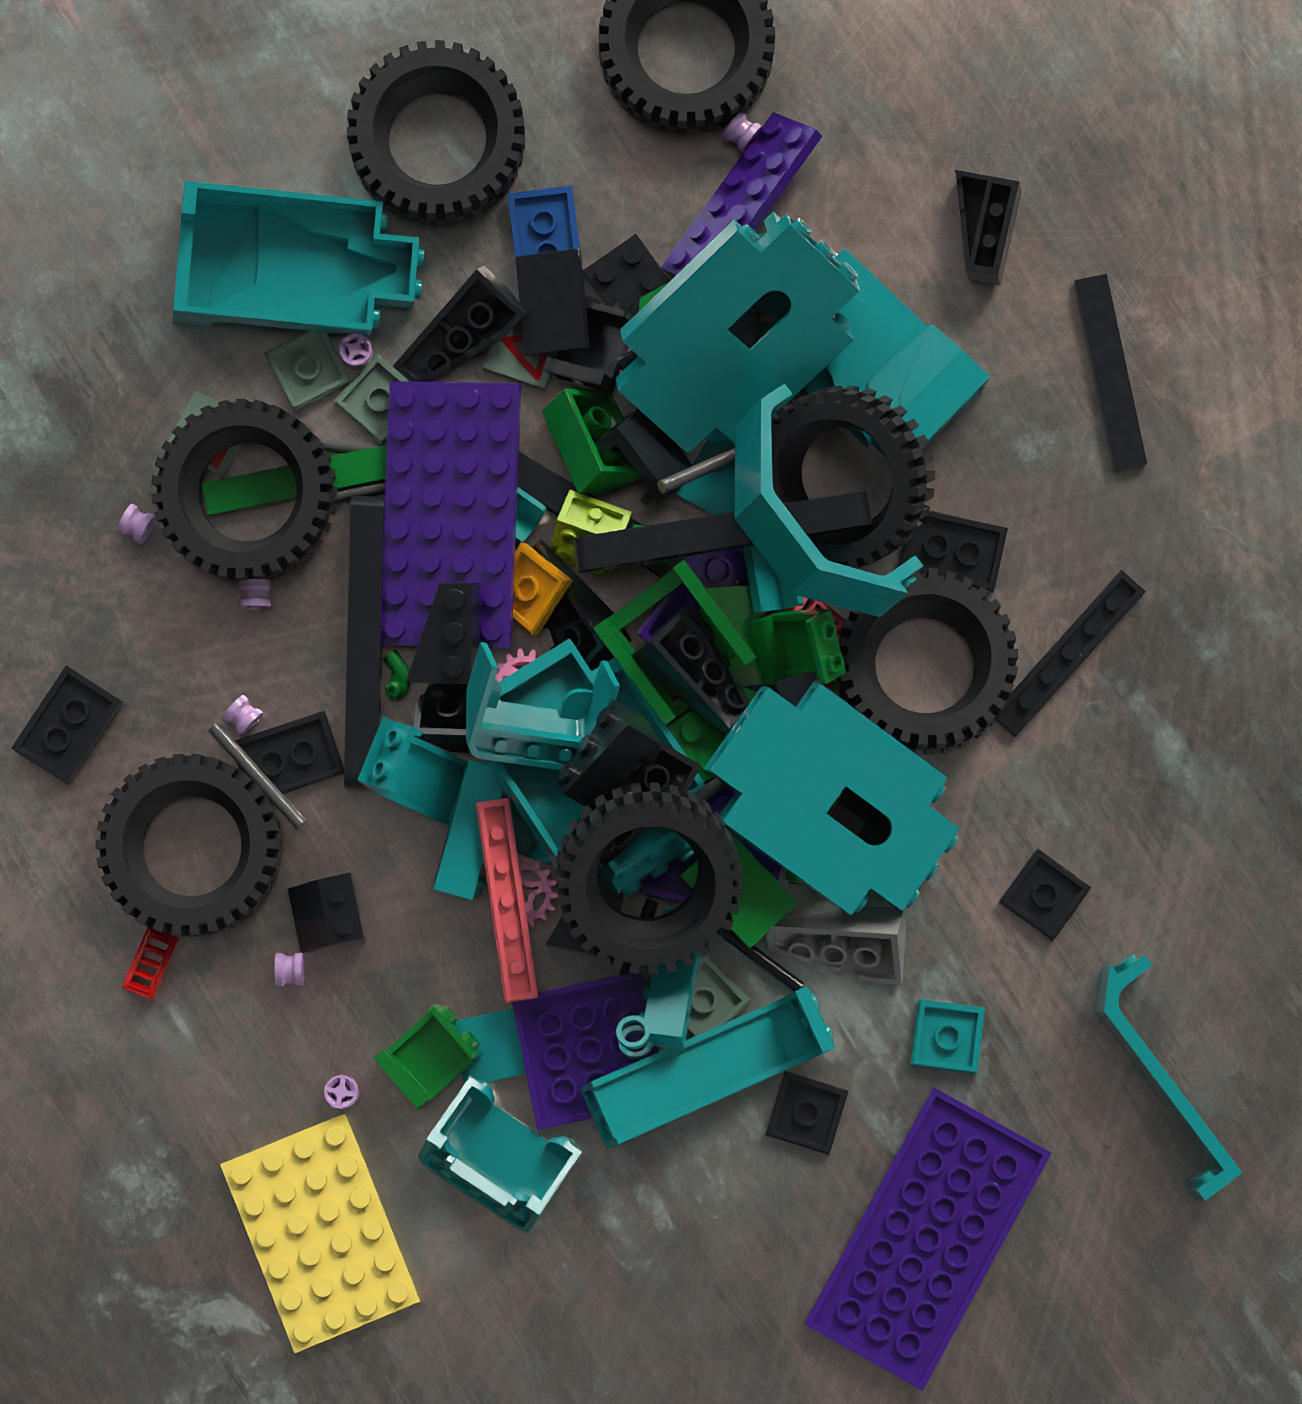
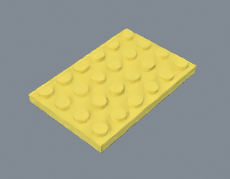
M346 1113L220 1164L294 1353L421 1301Z

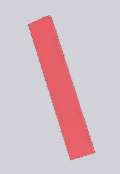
M505 798L477 802L475 806L504 1003L538 998L510 800Z

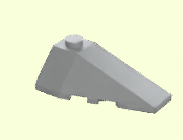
M869 906L863 907L859 912L854 911L852 915L842 911L786 918L781 919L766 934L768 951L805 963L811 960L829 965L828 970L839 973L840 969L858 974V980L868 983L902 985L906 941L904 910L901 911L892 907Z

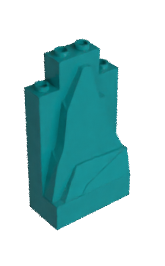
M185 181L172 324L211 328L212 323L227 322L347 335L359 333L370 337L372 327L378 328L380 308H374V305L412 309L414 299L420 300L422 280H416L417 267H423L424 248H419V237L380 234V231L386 232L388 212L382 211L383 201Z
M844 248L839 254L834 251L835 255L833 258L840 265L846 262L858 275L856 281L860 291L839 310L851 322L852 327H850L854 340L799 392L806 396L833 386H842V389L848 386H860L859 392L868 388L877 391L875 398L886 395L893 399L889 406L892 409L901 405L908 412L902 419L905 422L915 419L919 427L912 431L916 438L925 435L929 443L959 411L963 412L985 389L990 375L933 324L927 326L847 249ZM791 303L773 310L762 311L772 322L765 321L760 325L759 340L787 314ZM837 427L893 480L889 461L881 446L872 436L855 428ZM925 444V445H923V446H920L921 450H922L927 444Z

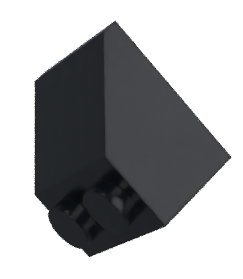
M351 872L317 879L288 888L301 953L304 954L366 940L354 877Z

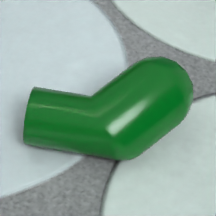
M394 649L383 657V660L392 671L389 684L385 687V692L391 699H401L408 693L410 683H406L410 669L398 651Z

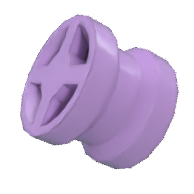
M740 111L729 123L722 138L727 142L733 141L737 144L738 150L744 153L752 140L760 132L762 126L748 121L746 114Z
M351 333L340 342L339 353L344 365L349 369L362 370L372 360L373 349L371 343L363 334Z
M130 504L118 524L117 533L122 536L128 534L133 537L134 542L141 545L150 534L156 517L151 513L144 514L139 511L138 506Z
M266 579L239 580L238 589L241 591V598L238 600V608L246 610L271 608V600L268 598L271 581Z
M242 695L227 709L221 719L226 724H232L236 727V733L243 737L257 724L263 716V712L259 708L251 707L249 699Z
M276 953V986H284L286 983L303 986V953H296L294 956Z
M337 1075L326 1083L324 1096L331 1106L338 1109H347L357 1102L359 1088L352 1078L345 1075Z

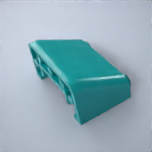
M469 1077L427 1137L418 1154V1159L427 1169L513 1227L528 1232L582 1151L577 1149L576 1144L565 1136H560L559 1138L552 1137L547 1141L493 1104L495 1097L492 1094L493 1089L490 1085L482 1080H475Z

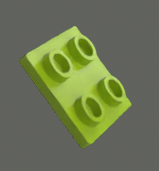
M569 490L556 522L550 548L566 564L577 567L573 539L586 535L626 529L632 512ZM614 568L592 571L590 573L610 578Z

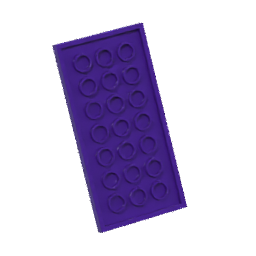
M390 381L383 534L381 645L418 646L439 583L476 582L481 583L480 642L487 643L489 648L512 649L522 390L520 383Z
M933 1087L804 1324L923 1391L1048 1161L1051 1152Z

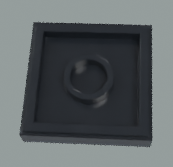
M1037 848L998 903L1050 941H1054L1092 887Z
M784 1071L765 1135L830 1155L849 1091Z

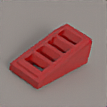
M148 926L121 988L155 1000L180 938L154 930ZM151 938L169 944L167 949L163 950L150 945ZM146 951L162 956L161 963L144 957ZM141 963L158 969L156 974L153 975L140 970ZM136 976L152 981L150 988L134 982Z

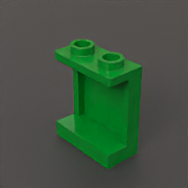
M831 610L770 611L750 622L765 685H775L776 681L814 670L816 678H819L820 683H829L846 673Z
M433 1004L429 1008V1012L388 1049H383L374 1057V1060L417 1109L426 1107L483 1055L478 1049L481 1045L480 1042L470 1031L463 1032L456 1024L459 1020L457 1015L447 1005L441 1007L440 1004Z

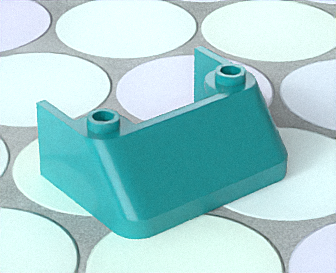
M480 642L467 686L466 742L471 754L479 759L560 770L565 763L570 762L575 756L581 739L591 733L602 709L608 708L613 700L616 701L620 685L608 662L601 661L592 690L582 688L571 690L563 698L560 710L499 701L501 687L496 679L498 666L487 643Z

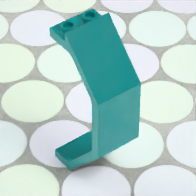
M783 384L763 397L735 426V520L791 594L881 617L908 594L906 588L917 580L914 574L923 565L916 556H913L888 575L881 576L831 562L822 556L773 489L771 416L793 395L786 384Z
M383 716L357 780L373 793L449 827L467 761L414 737H421L422 730L392 721ZM510 800L517 854L553 866Z

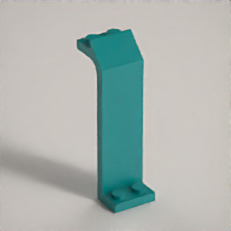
M1132 954L1114 967L1110 964L1102 967L1096 1015L1213 1168V1170L1206 1168L1193 1177L1191 1182L1194 1185L1187 1189L1195 1201H1206L1243 1172L1122 1014L1119 1008V995L1121 991L1153 966L1146 955L1136 958Z
M806 986L775 1002L686 1040L684 1050L667 1048L580 1087V1091L606 1150L836 1048L833 1043L832 1031L824 1022L819 1011L820 1006L816 996Z

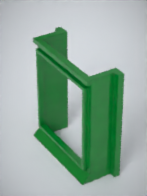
M685 560L593 628L665 725L688 709L689 706L680 699L673 702L665 689L653 680L632 657L635 649L620 630L682 583L686 585L737 655L729 661L730 666L727 667L731 675L757 657Z

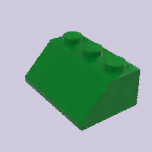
M564 389L542 410L548 429L556 442L578 494H604L641 479V476L617 445L603 454L595 444L623 418L613 393L608 394L597 390Z

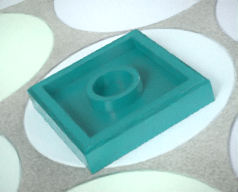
M918 999L910 1066L977 1074L985 1007Z

